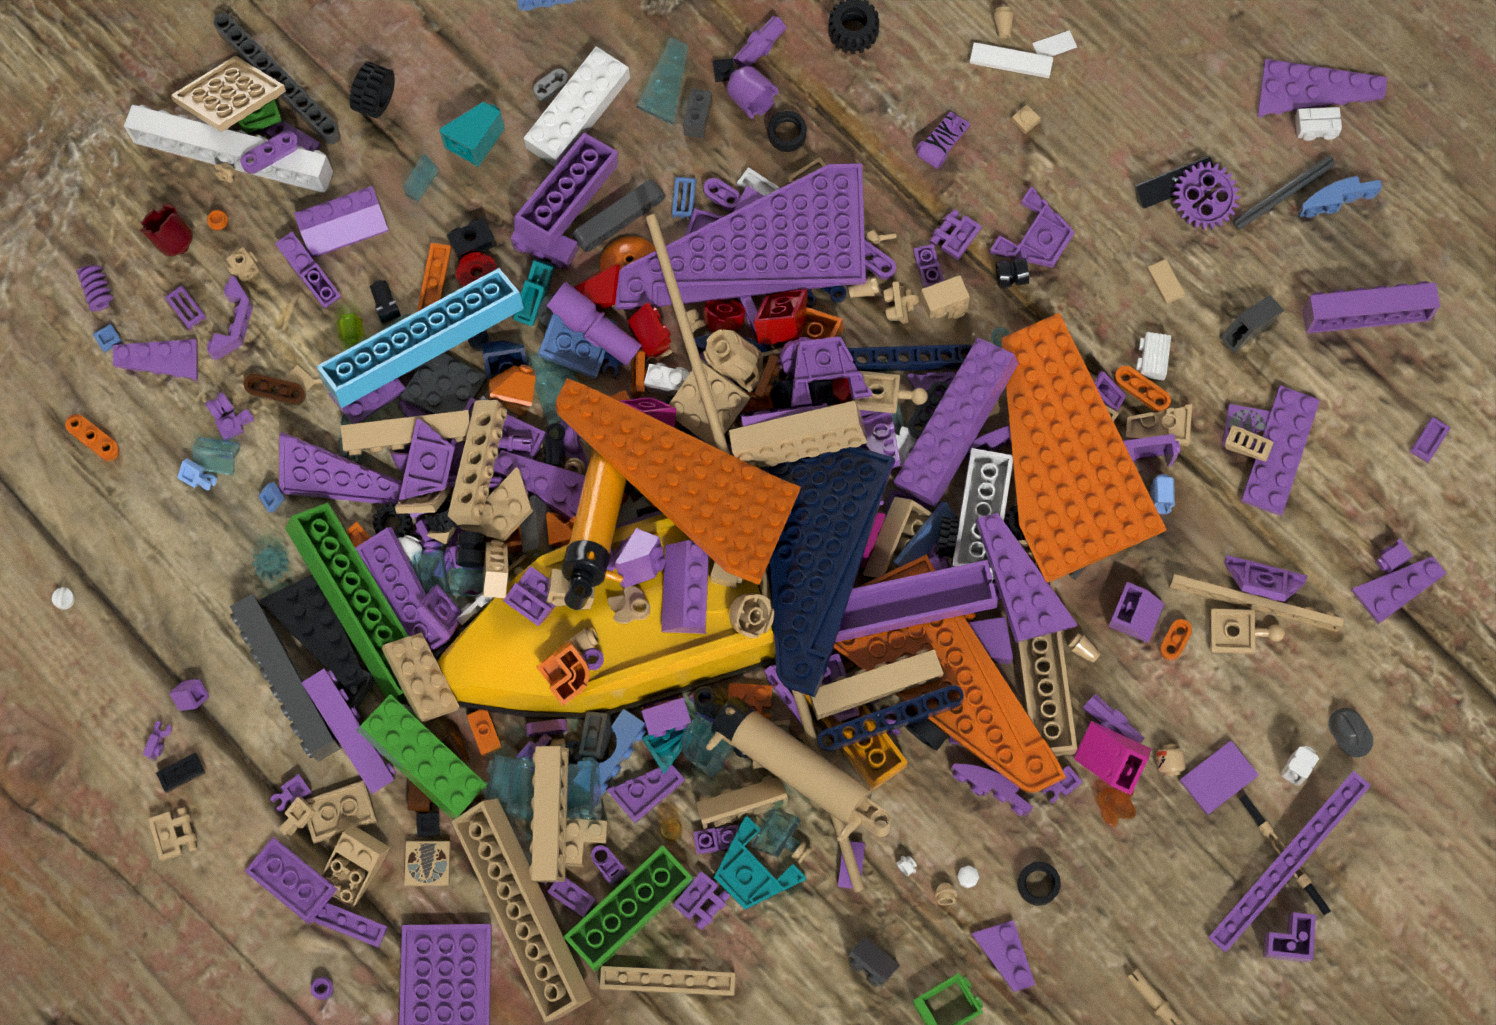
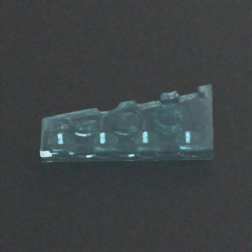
M670 37L637 104V109L671 125L674 124L688 45Z

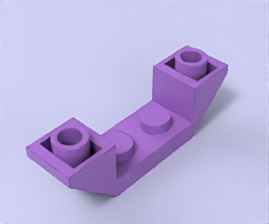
M231 276L229 282H226L224 294L229 302L237 304L234 312L236 318L234 324L230 325L229 336L214 333L212 340H209L207 351L213 360H218L243 345L253 310L250 300L234 276Z

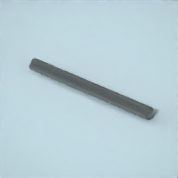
M1332 156L1325 157L1235 218L1233 221L1234 226L1237 229H1242L1332 168L1335 160Z

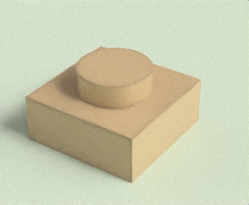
M1025 105L1012 117L1011 121L1026 134L1040 122L1041 118L1028 105Z

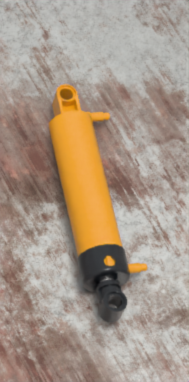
M593 447L561 570L564 578L570 582L568 591L564 596V601L573 610L582 609L592 594V587L599 586L605 578L622 582L624 578L616 572L607 570L627 479Z

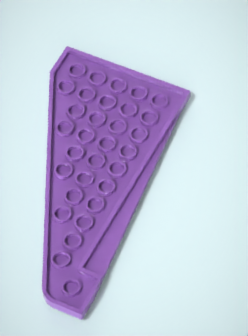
M862 163L828 164L666 245L683 304L772 294L790 290L866 284ZM656 251L626 265L619 271L616 310L640 309L648 302L651 307L673 305Z

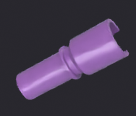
M566 281L547 305L555 315L562 319L568 329L574 333H583V338L594 346L601 347L625 366H627L642 346L638 341L603 316L604 312L599 313L596 310L595 303Z

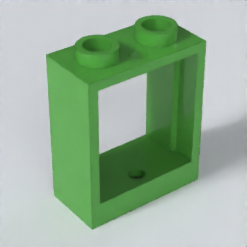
M958 973L912 1001L925 1025H938L926 1006L925 1001L955 983L973 1012L952 1025H964L983 1013L981 1008L984 1006L977 995L973 997L969 990L972 986L966 976L962 977Z

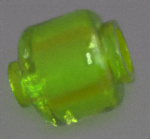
M356 313L343 314L336 321L339 340L346 341V344L359 343L358 339L362 338L365 334L361 317L356 316Z

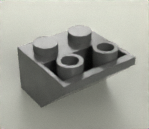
M866 936L848 954V965L857 973L862 971L866 974V980L875 988L878 985L883 988L900 966Z

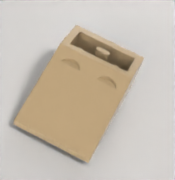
M354 825L345 830L321 875L338 889L332 897L349 908L354 909L381 867L390 847Z

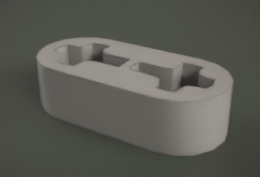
M556 69L539 80L534 85L536 99L547 101L559 93L568 82L567 73L562 69ZM556 77L562 78L563 81H562V82L556 81L555 78H556ZM539 89H546L547 93L544 94L543 92H540Z

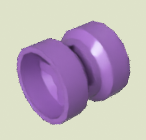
M223 392L219 393L216 399L204 403L216 421L222 417L223 413L234 409Z

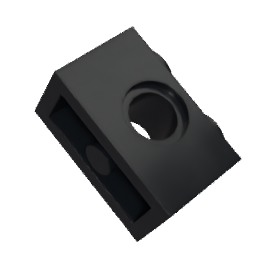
M485 218L472 220L469 225L455 228L447 234L449 243L459 263L469 253H482L497 246ZM470 236L476 237L473 241L466 240Z

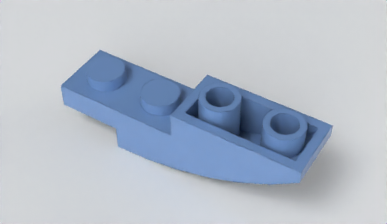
M1354 176L1330 184L1316 192L1302 205L1298 213L1299 217L1306 216L1310 218L1325 212L1333 214L1340 210L1343 202L1351 203L1360 198H1375L1382 188L1381 181L1375 180L1360 183L1358 176Z

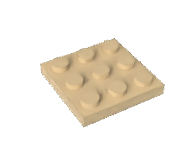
M701 359L725 436L752 396ZM692 370L669 405L677 408L676 420L709 445L717 448Z

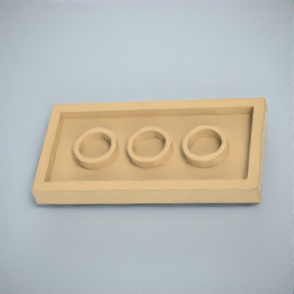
M422 632L383 645L381 649L416 718L421 723L458 710L460 706Z

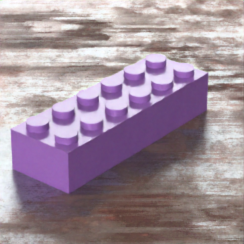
M583 133L515 215L514 231L550 250L618 165V151Z
M1422 281L1416 285H1408L1406 283L1398 284L1395 287L1382 285L1368 290L1366 288H1357L1348 292L1336 290L1329 294L1316 292L1310 295L1302 309L1306 334L1430 321L1439 309L1440 302L1436 283Z

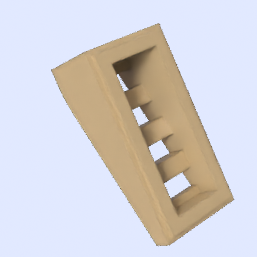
M1232 425L1225 442V447L1228 450L1267 462L1274 442ZM1236 436L1239 437V440H1238L1237 443L1234 442ZM1244 439H1248L1246 446H1242ZM1253 441L1257 442L1254 450H1251ZM1261 444L1265 445L1262 454L1258 453Z

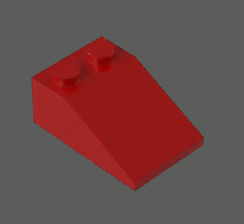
M807 289L766 294L753 321L759 344L766 343L772 345L777 342L799 340L804 331L808 297Z

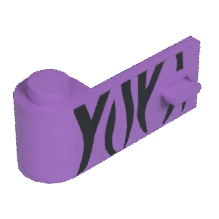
M950 111L926 141L919 143L916 148V152H918L917 157L934 168L939 169L945 162L951 148L971 124Z

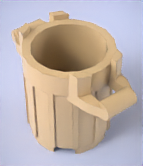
M718 330L712 333L706 340V351L703 352L706 362L713 369L733 383L739 384L748 392L754 390L758 386L763 374V356L761 351L733 330Z

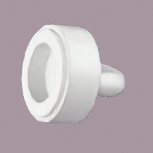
M61 587L54 591L52 602L57 608L66 610L74 604L75 596L68 588Z

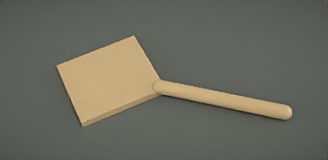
M298 365L283 379L300 384L306 392L314 384L322 383L321 379L314 380ZM294 392L293 397L297 398L299 392Z

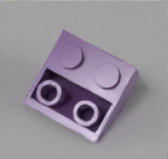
M1126 582L1108 627L1149 643L1164 603L1148 590Z

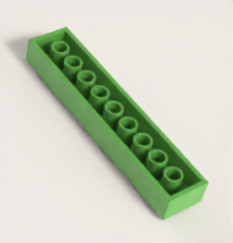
M329 503L291 516L285 527L288 535L385 698L391 694L399 703L407 700L381 648L384 644L409 636Z

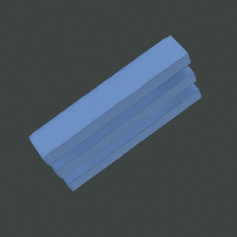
M675 178L672 218L678 216L691 219L694 209L696 178ZM680 182H683L681 211H677ZM688 183H691L689 212H685Z

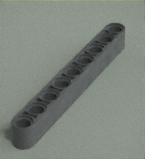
M220 13L216 15L213 22L219 36L245 62L273 79L281 77L277 81L284 85L286 92L281 94L280 97L325 143L330 145L336 144L340 140L341 135L335 121L228 14ZM254 50L253 53L247 54L249 51ZM289 90H294L291 94H286ZM307 103L306 106L299 107L301 104ZM315 117H320L319 120H313ZM334 130L333 133L326 134L327 131Z

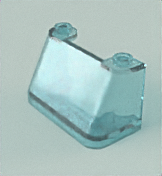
M519 757L518 760H511L506 811L516 819L532 821L534 813L531 802L534 797L532 778L535 774V765L530 757ZM585 757L582 758V761L577 762V764H568L567 819L601 820L600 766L594 758Z

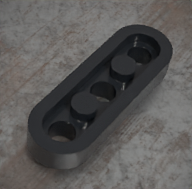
M937 381L929 388L927 401L918 406L909 420L908 432L912 437L919 438L943 398V396H937L936 392L941 391L945 394L949 387L947 383ZM927 408H930L933 410V412L931 414H928L925 410ZM919 425L922 427V430L917 431L914 427Z

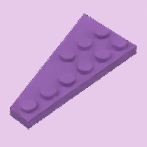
M1265 59L1257 117L1273 113L1275 115L1283 114V112L1294 110L1297 112L1298 109L1325 108L1328 105L1338 104V106L1346 105V103L1356 101L1360 103L1381 100L1385 97L1387 77Z
M280 433L279 490L282 494L389 505V503L396 505L401 500L399 496L402 481L286 433Z
M503 450L500 452L495 460L494 473L505 479L517 467L522 471L521 476L528 495H536L551 510L568 521L576 515L585 475ZM624 488V492L629 495L630 491L628 488Z
M995 513L977 518L976 523L1015 642L1076 627L1077 623L1050 585L1045 582L1040 571L1000 515Z

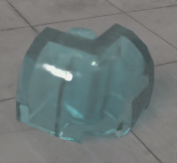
M697 714L681 738L682 751L685 758L693 766L708 776L713 777L725 766L724 761L735 747L721 740L711 751L707 750L706 745L714 735L711 730L712 723Z

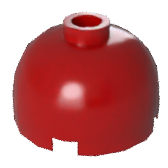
M725 299L709 300L704 306V323L713 333L718 330H733L737 332L744 323L745 307L734 300H731V303L724 302Z

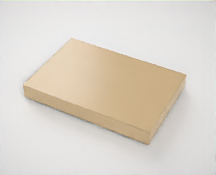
M363 780L305 800L316 811L307 822L314 844L341 835L353 825L361 828L377 822L367 786Z

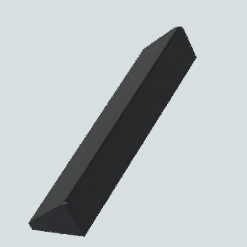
M1208 155L1136 184L1137 202L1144 209L1175 197L1172 193L1178 191V189L1174 187V184H1181L1177 178L1179 176L1185 177L1183 171L1188 170L1190 172V166L1192 165L1197 169V165L1202 162L1204 167L1207 162H1210L1211 168H1213L1214 165L1211 157ZM1203 177L1204 185L1211 182L1209 177Z

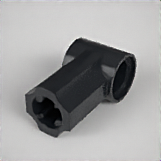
M378 280L373 282L369 287L374 297L375 308L381 323L383 324L401 317L387 281Z
M553 423L543 430L545 432L544 463L557 466L563 465L565 429L561 424ZM551 428L558 430L559 435L557 439H553L550 436Z

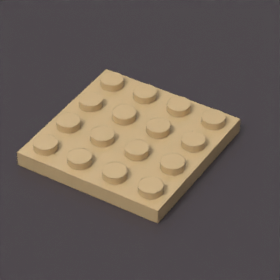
M234 56L176 91L171 97L173 102L222 132L268 102L276 99L286 90L284 85L239 57Z

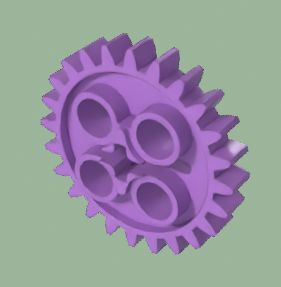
M1200 162L1197 165V169L1192 165L1190 166V172L1188 170L1183 171L1185 177L1179 176L1177 178L1181 184H1174L1178 191L1172 193L1173 196L1177 197V200L1172 203L1179 204L1175 211L1183 212L1180 219L1187 217V225L1193 221L1194 228L1201 224V228L1204 230L1208 224L1209 228L1213 229L1215 228V223L1220 227L1223 225L1222 220L1228 222V215L1233 216L1235 214L1232 208H1237L1239 205L1234 200L1240 199V196L1235 195V192L1239 191L1240 188L1233 187L1237 180H1230L1232 173L1224 174L1226 167L1218 170V163L1211 168L1210 162H1207L1205 167ZM1204 176L1211 179L1209 187L1203 183ZM1217 183L1220 184V187L1212 192L1208 199L1202 201L1195 209L1192 208V205L1205 195L1204 193L1210 191ZM1188 190H1193L1196 193L1195 200L1188 198ZM1217 192H1222L1224 194V202H1220L1217 200ZM1202 205L1209 208L1208 216L1202 214Z

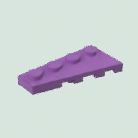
M190 339L113 345V365L116 368L148 371L153 374L172 375V377H184L198 381V341Z
M1432 556L1352 588L1351 592L1379 624L1443 577L1446 572Z

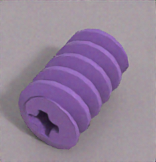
M85 266L76 271L79 275L78 278L84 290L83 293L86 297V302L89 304L90 311L104 310L109 306V302L113 300V296L108 295L111 292L110 288L106 287L108 281L103 280L106 278V275L101 273L103 271L102 266Z

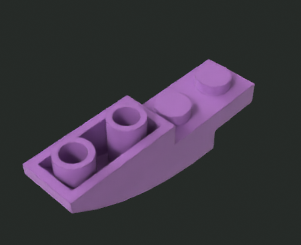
M293 232L275 243L289 265L324 309L341 298V295Z
M954 763L952 766V776L961 783L965 781L971 786L970 790L976 795L986 797L992 791L994 793L993 796L1001 803L1005 801L1011 805L1010 809L1018 816L1024 815L1027 817L1033 809L1032 805L1016 794L1020 788L1001 774L987 768L969 764Z

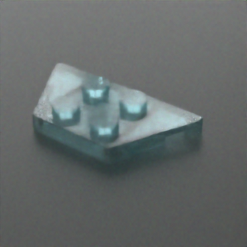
M526 355L528 366L535 370L536 380L534 388L548 425L558 423L562 418L555 409L557 396L567 378L577 382L573 370L540 356Z

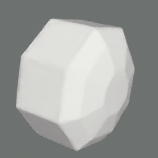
M968 865L960 869L957 879L959 885L968 889L976 885L979 875L977 869Z

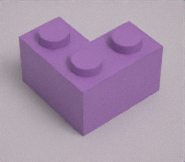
M1296 912L1288 915L1287 934L1269 932L1264 936L1263 958L1305 963L1312 961L1314 957L1316 915Z

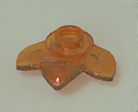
M1105 788L1098 792L1096 802L1102 809L1103 820L1108 825L1115 827L1119 818L1131 819L1136 816L1135 807L1130 801L1134 790L1131 795L1117 788ZM1107 795L1111 799L1110 803H1107L1105 800Z

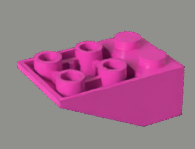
M1091 721L1074 759L1110 786L1131 795L1152 749Z

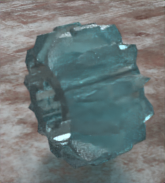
M267 545L266 551L261 547L259 549L261 554H254V558L257 561L252 562V566L256 568L254 572L256 575H261L262 580H266L269 577L270 581H274L276 575L278 578H282L281 571L288 572L287 567H285V565L289 564V560L285 558L287 553L281 551L279 546L273 549L271 545ZM272 560H273V561H274V564H273V565L269 564L270 566H268V565H267L268 561L272 562Z

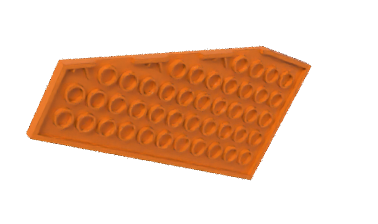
M1060 312L1003 337L1002 348L1013 353L1019 363L1006 385L1019 526L1045 582L1054 581L1165 532L1166 527Z

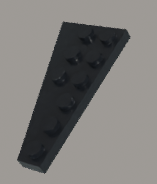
M313 575L259 600L320 663L333 672L337 680L346 689L367 680L340 620Z

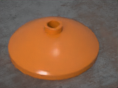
M637 236L618 238L611 242L603 251L600 259V271L616 264L620 265L621 270L626 265L656 251L655 246L648 240ZM628 258L634 259L632 262L626 261Z

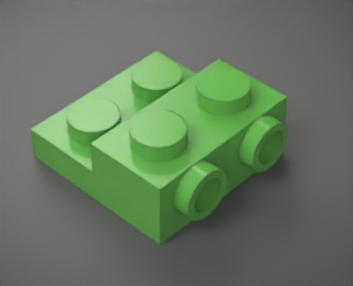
M276 99L240 120L241 131L248 134L281 123L282 119Z

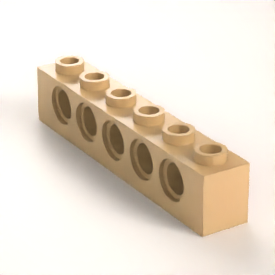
M478 400L474 404L448 512V517L457 525H480L484 515V506L489 495V485L494 473L493 468L498 456L499 442L503 435V425L507 418V409L498 400Z

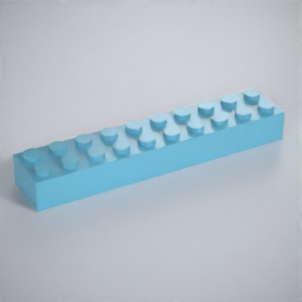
M498 268L316 366L322 383L339 406L343 408L523 310L520 292Z

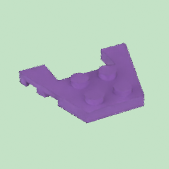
M1030 187L1021 205L1038 214L1037 218L1019 245L999 236L992 246L990 254L1010 259L1026 258L1028 263L1053 268L1075 232L1058 213L1056 214L1048 206L1049 204L1045 199H1042L1037 194V191Z
M840 336L800 341L798 343L791 408L812 404L808 383H811V381H830L847 378L852 400L872 396V391L870 388H867L863 381V375L860 371L858 372L853 363V358Z

